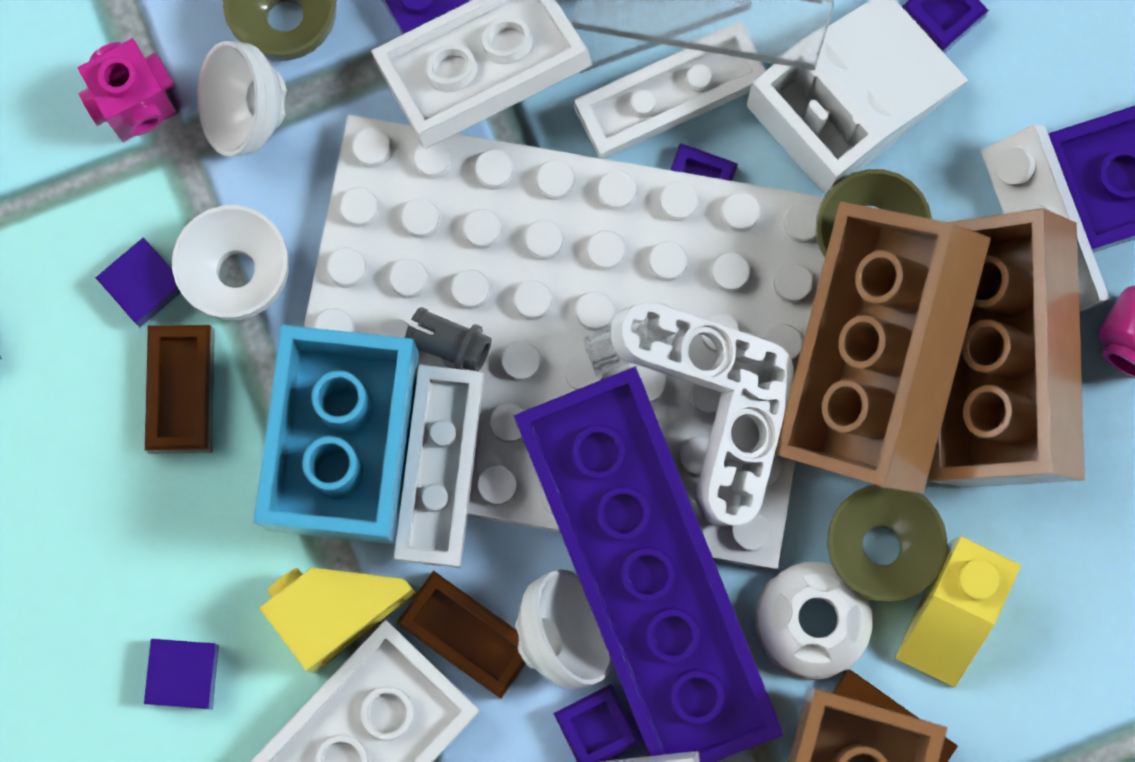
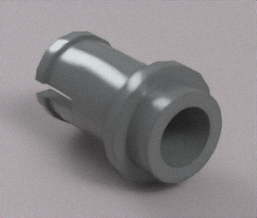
M419 307L411 320L417 322L419 327L434 334L430 335L408 325L405 338L414 339L418 349L454 363L455 369L479 371L482 368L492 343L491 337L482 334V326L473 324L470 328H467L431 313L426 308Z

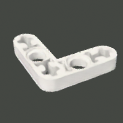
M642 302L623 309L616 315L611 325L610 335L613 347L620 357L630 363L721 392L697 486L696 502L704 518L715 525L739 526L750 522L758 514L763 502L793 383L794 366L791 357L783 347L774 342L659 303ZM647 318V329L650 332L664 337L676 335L671 345L655 341L644 344L640 348V336L631 332V324L644 321ZM697 334L710 338L717 350V360L708 371L695 367L689 358V344ZM765 358L763 367L772 373V379L769 382L758 385V375L744 369L730 370L735 361L747 364L762 361ZM740 416L749 417L758 427L759 440L756 447L750 452L739 450L731 437L732 425ZM724 460L739 464L749 463L751 465L750 471L735 472L736 467H725ZM732 484V492L740 495L741 501L739 506L728 507L726 510V501L717 497L719 487Z

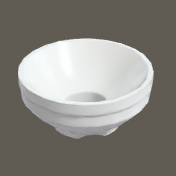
M222 41L214 45L208 52L199 75L198 110L201 125L210 145L224 156H242L257 152L269 140L274 130L281 125L285 118L284 99L287 90L284 79L279 72L274 70L266 56L254 45L239 41Z
M222 205L197 215L184 227L176 240L173 250L172 271L175 283L181 294L195 309L208 316L222 320H242L266 310L278 298L287 280L289 254L285 240L278 228L265 215L252 208L240 205ZM235 254L250 257L255 265V272L251 281L239 288L224 285L219 276V270L223 261Z
M803 562L791 565L777 573L764 587L758 598L755 610V630L759 644L766 656L781 670L803 679H825L836 676L851 668L863 655L869 644L873 629L872 610L869 599L858 595L848 588L838 577L833 566L823 562ZM814 598L823 599L834 607L837 623L834 631L829 636L816 638L802 630L799 623V611L807 600Z
M559 569L544 574L539 579L533 581L523 595L519 615L515 623L519 636L517 648L522 659L531 669L535 668L545 678L565 689L585 688L601 682L608 675L613 662L578 575L571 571Z

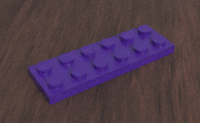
M636 366L513 415L650 756L698 751L700 762H716L784 735Z

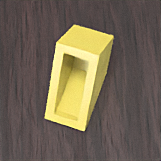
M962 536L947 543V555L942 570L934 582L926 588L894 659L955 688L994 627L1021 568V564Z
M313 567L302 574L298 568H295L283 575L267 589L271 599L259 609L303 668L308 672L316 673L417 593L402 578Z

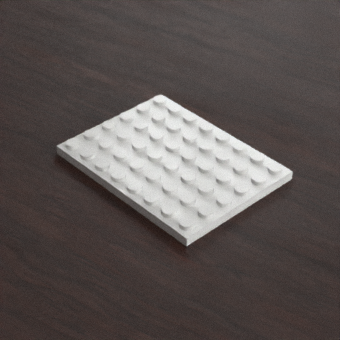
M348 115L304 327L405 338L409 325L433 335V332L419 327L417 322L411 320L419 307L426 308L431 313L467 328H470L473 324L482 326V334L491 337L492 343L488 356L479 372H484L485 378L468 516L560 532L513 415L636 366L713 559L715 561L776 571L779 565L795 461L774 455L762 505L758 514L750 522L739 526H719L707 521L699 511L696 502V492L721 392L630 363L623 359L613 347L610 337L611 325L616 315L627 307L642 302L659 303L776 343L783 347L791 357L795 376L825 261L816 237V216L824 197L457 133L424 149L411 125ZM647 318L644 321L631 324V332L640 336V348L644 344L655 341L671 345L676 335L664 337L650 332L647 329ZM697 334L689 344V358L695 367L708 371L717 360V350L710 338ZM418 349L420 354L418 367L419 365L455 369L454 363ZM765 358L762 361L747 364L735 361L730 370L744 369L758 375V385L769 382L772 379V373L763 367ZM747 416L738 417L732 425L731 437L735 446L743 452H750L758 443V427ZM724 460L725 467H736L735 472L750 471L751 465L749 463L739 464ZM732 484L719 487L717 497L726 501V510L728 507L739 506L741 496L732 492Z

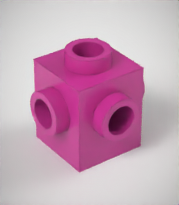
M134 38L124 43L113 42L100 47L90 56V61L77 67L88 87L79 92L78 95L96 126L107 122L123 143L135 136L152 131L163 121L177 114L164 91L174 86L169 73L158 54L154 52L145 57Z

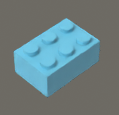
M281 324L254 515L255 524L266 531L395 545L420 355L414 339Z

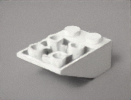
M870 0L800 43L754 80L746 106L826 195L828 190L840 179L853 172L862 170L968 82V79L896 0Z

